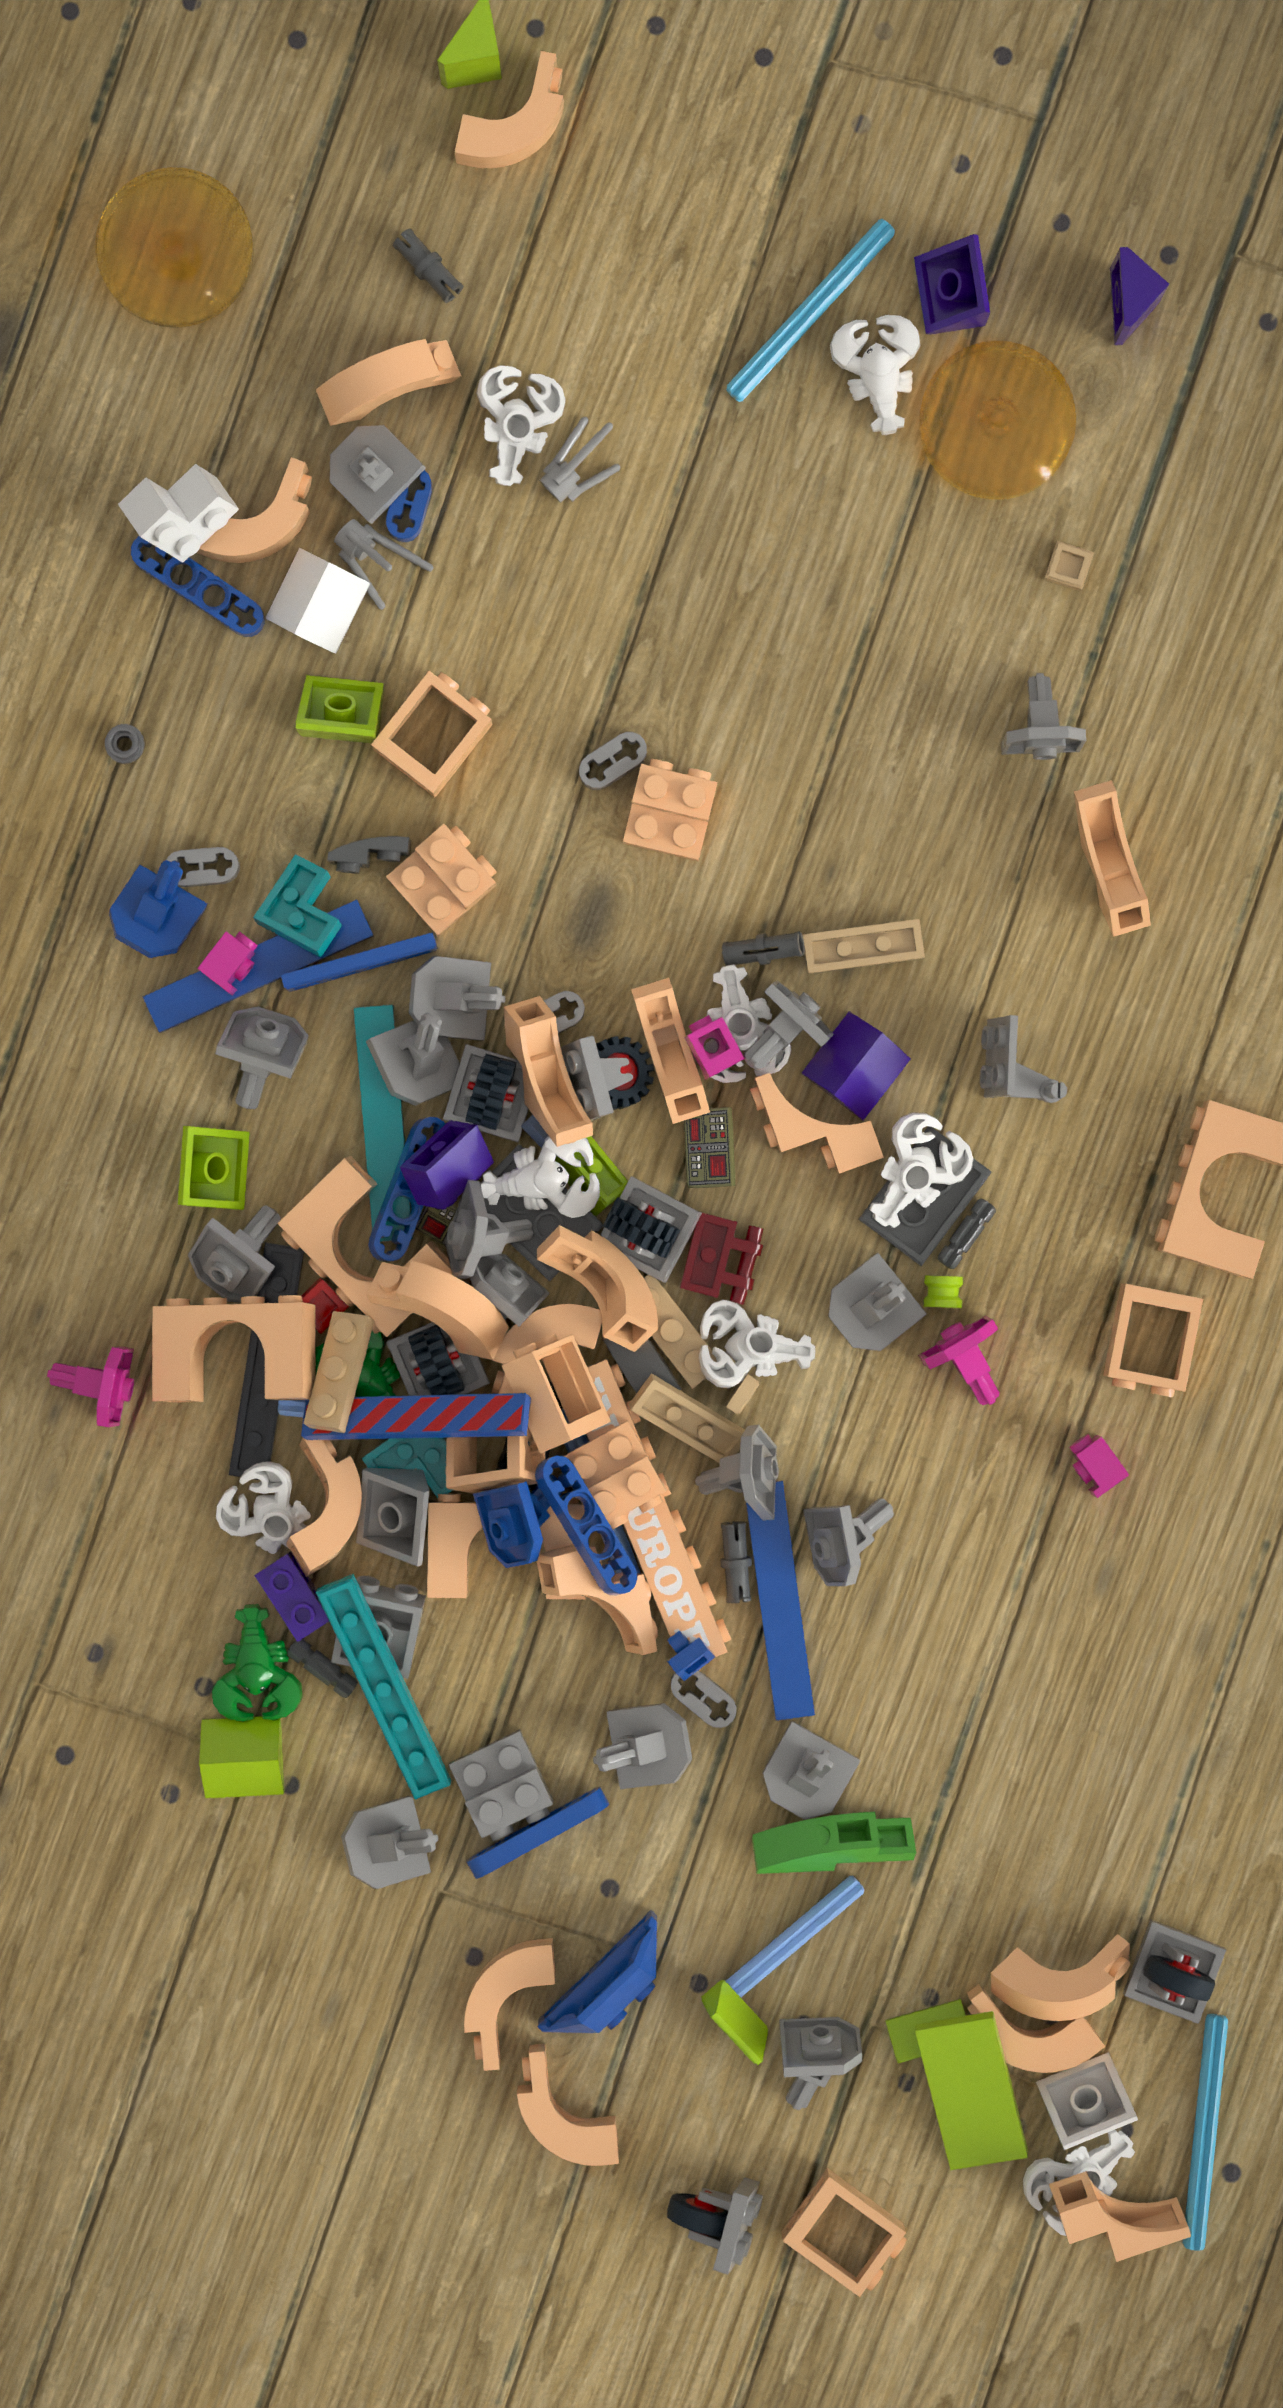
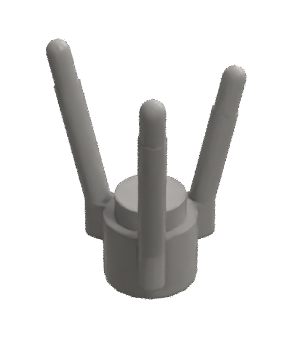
M582 417L553 461L543 470L545 475L539 481L560 503L566 497L573 502L581 493L620 470V465L614 464L579 485L576 484L580 476L574 469L612 430V423L608 422L597 432L569 463L563 462L588 423V418Z
M352 519L338 532L334 542L342 549L339 556L350 566L354 574L370 583L366 592L377 607L383 610L385 603L355 560L356 557L361 561L369 556L386 571H391L392 565L374 549L376 544L374 541L429 572L433 570V565L379 534L369 524L362 526L358 521Z

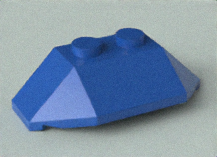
M650 1910L538 2019L537 2027L542 2032L600 2033L606 2026L610 2030L616 2027L627 2015L624 2008L634 1999L641 2002L656 1986L652 1981L656 1978L657 1915Z

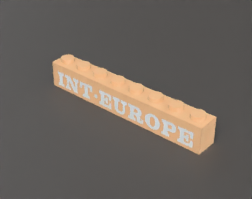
M608 1359L588 1366L589 1373L611 1422L586 1433L589 1441L628 1420L649 1459H655L656 1455L648 1436L640 1439L635 1427L636 1423L641 1422L640 1416L631 1411L629 1406L631 1400L625 1402L620 1387L625 1386L626 1382L618 1364L610 1366ZM662 1472L658 1476L666 1488V1492L660 1495L663 1502L644 1513L641 1512L639 1507L626 1513L625 1516L628 1521L624 1523V1526L670 1637L680 1630L690 1643L700 1638L717 1657L728 1652L725 1642L732 1639L723 1618L715 1621L710 1606L717 1604L709 1583L700 1584L695 1570L700 1568L701 1564L693 1545L685 1548L680 1533L687 1530L678 1509L670 1512L665 1497L671 1495V1491Z

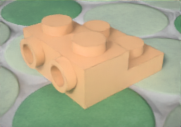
M651 759L649 765L641 764L623 844L699 862L718 782L710 780L711 773L699 769L689 768L687 775L672 771L673 764L662 760Z
M445 824L441 825L415 848V852L386 876L438 937L497 886L492 878L497 873L483 855L477 859L472 856L466 849L471 842L456 825L451 830Z
M628 1420L564 1455L574 1464L612 1529L626 1523L628 1519L625 1514L639 1507L641 1512L644 1513L663 1502L660 1495L666 1492V1488Z

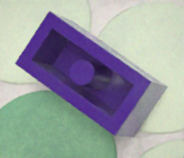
M449 1120L400 1166V1169L417 1205L444 1210L456 1202L457 1197L465 1190L468 1180L478 1181L482 1177V1173L494 1161L476 1124Z

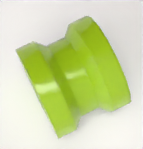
M924 1275V1284L928 1287V1293L923 1299V1307L962 1308L959 1288L963 1285V1277Z

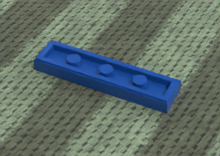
M432 932L282 974L281 978L284 988L292 992L437 951L438 946Z

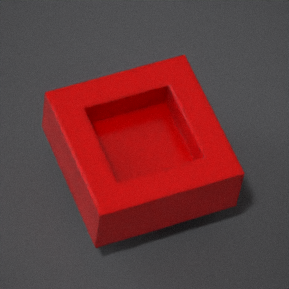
M322 1278L317 1279L301 1295L302 1302L315 1305V1329L320 1334L329 1327L333 1311L344 1312L349 1307Z

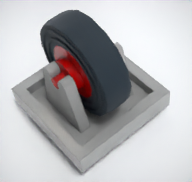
M1150 1919L1123 1994L1126 1997L1199 2024L1205 2005L1212 1995L1215 1979L1226 1949Z
M745 2177L733 2192V2195L702 2188L699 2195L676 2193L671 2196L667 2208V2218L675 2224L689 2229V2239L718 2249L713 2270L728 2275L735 2264L741 2265L743 2258L747 2257L753 2234L747 2232L748 2226H752L754 2218L757 2219L763 2200V2195L757 2194L760 2182Z

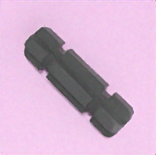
M984 1199L977 1200L970 1210L973 1213L965 1217L949 1239L951 1242L949 1246H944L939 1253L937 1259L949 1269L957 1267L963 1259L962 1253L968 1252L985 1228L983 1224L985 1222L988 1223L996 1213V1208Z
M304 1639L298 1642L295 1640L287 1651L288 1656L297 1663L300 1661L304 1663L303 1668L327 1686L329 1684L334 1686L333 1690L341 1697H349L358 1684L357 1680L347 1672L345 1674L340 1672L342 1668L335 1663H331V1660L320 1651L316 1650L314 1652L310 1649L312 1645Z

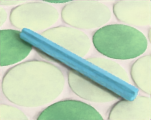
M879 219L727 384L726 390L730 396L741 402L749 395L893 238L895 230L891 224L884 219Z
M1207 2014L1204 2029L1185 2213L1191 2237L1183 2239L1182 2242L1186 2249L1195 2251L1203 2250L1206 2242L1228 2019L1220 2014Z

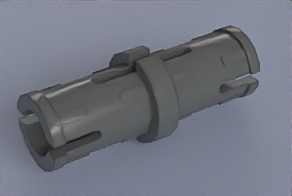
M412 229L402 232L401 235L411 247L409 248L398 237L394 241L393 247L415 268L414 274L420 280L425 279L445 303L456 298L446 288L445 284L458 295L464 286L443 266L441 256L436 252L431 253L414 234Z
M800 931L769 937L766 933L757 934L755 939L724 942L722 945L723 960L726 966L753 962L767 965L774 959L794 956L801 957L805 953L804 939Z
M732 1521L733 1524L724 1522L721 1523L724 1558H721L720 1561L721 1567L725 1568L726 1602L740 1603V1600L742 1602L751 1601L748 1567L752 1565L751 1557L747 1556L746 1522Z

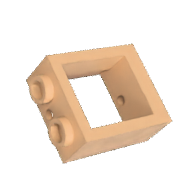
M428 671L371 746L375 752L435 798L493 724L491 718L487 716L491 710L474 696L469 701L456 692L460 686L443 672L437 677L431 671ZM432 688L476 722L436 774H433L391 741Z
M1121 1284L1103 1376L1113 1378L1112 1386L1135 1390L1137 1382L1152 1385L1150 1393L1173 1398L1175 1390L1186 1392L1203 1299L1130 1284ZM1132 1302L1187 1312L1174 1380L1120 1369Z
M552 1334L513 1351L515 1360L502 1365L513 1393H526L531 1397L528 1427L540 1454L611 1422L573 1334L561 1340H558L556 1334ZM540 1359H542V1361H543V1364H544V1366H545V1368H546V1370H547V1373H548V1375H549V1377H550V1380H551V1382H552V1384H553V1386H554V1389H555V1391H556V1393H557V1396H558V1398H559V1400H560V1402H561V1405H562V1407H563V1409H564V1411H565V1414H566V1416H567V1418H568L569 1423H567L566 1420H565V1418H564V1415H563V1413H562V1411H561V1408H560V1406H559V1404H558V1402H557V1399H556V1397H555V1395H554V1392H553V1390H552V1388H551V1386H550V1383H549V1381H548V1379H547V1376H546V1374H545V1372H544V1370H543V1367H542V1365H541V1363H540V1361H539Z
M528 1427L527 1436H507V1469L476 1473L477 1437H447L446 1488L473 1494L527 1481V1485L537 1484L535 1471L538 1464L545 1459V1452L540 1454Z
M829 2168L824 2171L781 2231L784 2243L859 2297L866 2288L870 2291L874 2289L884 2272L881 2267L889 2256L893 2259L896 2258L907 2241L904 2237L906 2230L903 2222ZM836 2194L888 2231V2234L857 2277L804 2239Z

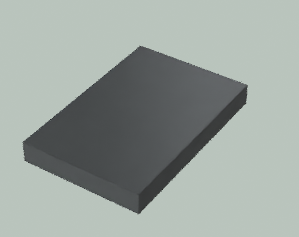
M928 1126L924 1133L932 1132L935 1137L928 1142L916 1143L912 1148L922 1146L930 1148L935 1158L936 1167H941L939 1158L941 1141L947 1143L949 1152L953 1151L954 1146L949 1139L933 1127ZM973 1158L971 1171L961 1182L951 1185L931 1183L930 1187L939 1190L940 1196L936 1197V1200L930 1203L929 1206L926 1208L922 1207L914 1199L903 1210H900L897 1213L900 1224L895 1228L891 1225L886 1227L881 1225L873 1218V1212L869 1210L871 1203H883L884 1195L891 1182L887 1180L858 1220L918 1265L922 1266L992 1172Z
M518 1144L492 1173L498 1178L504 1173L516 1169L514 1153L524 1148ZM564 1187L562 1192L566 1195L568 1190ZM500 1195L497 1205H489L488 1198H484L487 1213L496 1215L501 1222L522 1219L531 1221L533 1237L530 1240L510 1244L549 1281L560 1271L537 1260V1248L559 1225L584 1238L591 1230L597 1233L603 1227V1223L590 1211L584 1216L571 1218L561 1214L547 1198H543L548 1206L546 1210H527L524 1206V1196L508 1197L507 1195Z

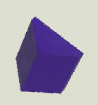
M972 234L914 257L926 334L932 335L986 326L990 315V307L978 235Z
M1128 247L1119 248L1110 267L1114 345H1123L1157 307L1169 286L1165 279Z
M849 1011L832 1032L834 1035L819 1049L801 1074L864 1121L911 1058L883 1032Z

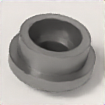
M117 725L106 735V752L118 763H132L144 751L145 742L143 735L132 725ZM122 738H130L132 740V747L128 751H121L118 747L119 741Z

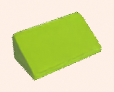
M590 1136L587 1139L593 1152V1165L588 1166L585 1158L579 1152H575L574 1157L581 1161V1167L572 1166L556 1156L555 1161L562 1165L569 1174L567 1183L570 1187L576 1179L583 1175L585 1182L581 1185V1191L584 1192L588 1190L590 1184V1173L596 1174L599 1180L600 1196L596 1206L590 1211L593 1215L597 1216L612 1204L617 1197L621 1196L628 1180L593 1137Z
M720 1980L701 1996V2001L714 2022L754 2064L759 2065L763 2062L768 2036L767 2025L725 1980Z
M961 1999L885 2020L897 2063L921 2057L915 2033L916 2024L966 2016Z

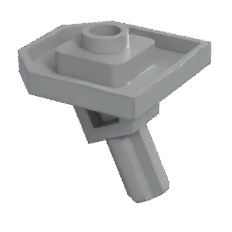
M384 425L357 426L330 454V483L371 524L426 469Z
M1036 673V676L1029 677L1027 681L1029 693L1027 728L1006 732L1001 742V754H1033V759L1049 760L1057 758V753L1080 752L1086 742V729L1059 726L1057 700L1052 698L1051 679L1044 676L1043 673Z
M432 956L412 973L409 1014L418 1026L423 1014L438 1015L442 1021L438 1036L484 1041L487 1010L500 1009L501 1003H505L506 998L502 995L500 987L489 986L490 962Z
M777 980L764 992L782 1009V1012L763 1031L764 1034L745 1052L744 1058L751 1068L759 1071L780 1050L783 1051L802 1030H805L821 1047L834 1034L817 1013L821 1007L807 993L803 992L799 996Z
M261 1007L233 1012L217 1045L215 1054L242 1063L241 1070L244 1072L236 1096V1104L246 1109H256L258 1107L266 1078L271 1073L291 1079L307 1045L309 1036L295 1018Z
M425 1013L421 1016L419 1026L415 1021H411L366 1041L390 1095L414 1106L452 1090L460 1065L448 1037L438 1036L442 1023L438 1015L432 1016L429 1013Z
M468 1180L453 1221H451L445 1239L452 1275L458 1279L473 1277L481 1257L502 1254L505 1244L530 1240L534 1234L532 1223L528 1219L501 1222L496 1215L488 1214L480 1181Z
M265 1205L260 1208L243 1230L239 1229L235 1234L212 1218L206 1224L188 1254L197 1278L221 1297L227 1298L228 1302L241 1303V1297L257 1296L275 1268L259 1252L261 1244L281 1220L279 1214L274 1209Z
M876 1253L831 1289L828 1317L853 1348L881 1351L927 1315L879 1253Z
M505 1254L481 1257L473 1277H470L473 1287L499 1310L505 1320L507 1318L511 1319L519 1327L549 1295V1292Z
M760 1425L747 1426L741 1436L740 1453L721 1458L720 1467L702 1472L700 1476L696 1477L695 1484L699 1486L700 1493L704 1495L724 1489H730L738 1493L743 1492L745 1501L763 1521L774 1520L775 1488L779 1474L777 1446Z
M877 1499L857 1517H852L850 1505L803 1509L814 1568L826 1586L856 1584L861 1566L859 1553L875 1540L872 1534L894 1515L893 1507L885 1499Z
M665 1703L613 1709L606 1712L612 1745L597 1749L596 1756L593 1757V1762L598 1765L600 1771L606 1772L616 1769L620 1789L670 1784L680 1779L692 1761L688 1730L684 1718Z
M791 1721L763 1770L770 1800L804 1820L831 1813L861 1760Z
M413 1796L402 1797L354 1812L341 1836L350 1875L373 1889H380L431 1873L427 1853L433 1852L436 1849L435 1843L439 1841L437 1834H433L431 1829H420Z
M839 2017L779 2019L784 2077H796L786 2095L787 2103L791 2104L794 2109L806 2108L817 2087L825 2088L831 2075H844L862 2062L860 2030L853 2024Z

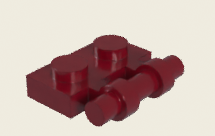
M702 1213L695 1227L680 1288L718 1298L722 1283L732 1285L729 1301L744 1305L748 1290L752 1291L755 1279L751 1277L756 1258L762 1254L764 1245L760 1244L764 1229L749 1225L745 1240L735 1238L734 1234L738 1222ZM731 1249L742 1252L736 1274L725 1272Z

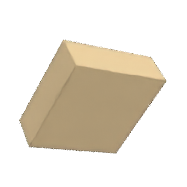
M1056 541L1044 580L1081 592L1094 552Z
M747 1374L743 1381L735 1386L723 1405L734 1413L740 1414L760 1385L759 1381Z

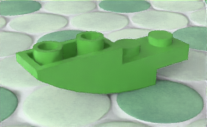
M875 1812L848 1813L807 1819L771 1828L752 1836L757 1874L834 1871L837 1863L914 1860L917 1853L911 1818L876 1819Z

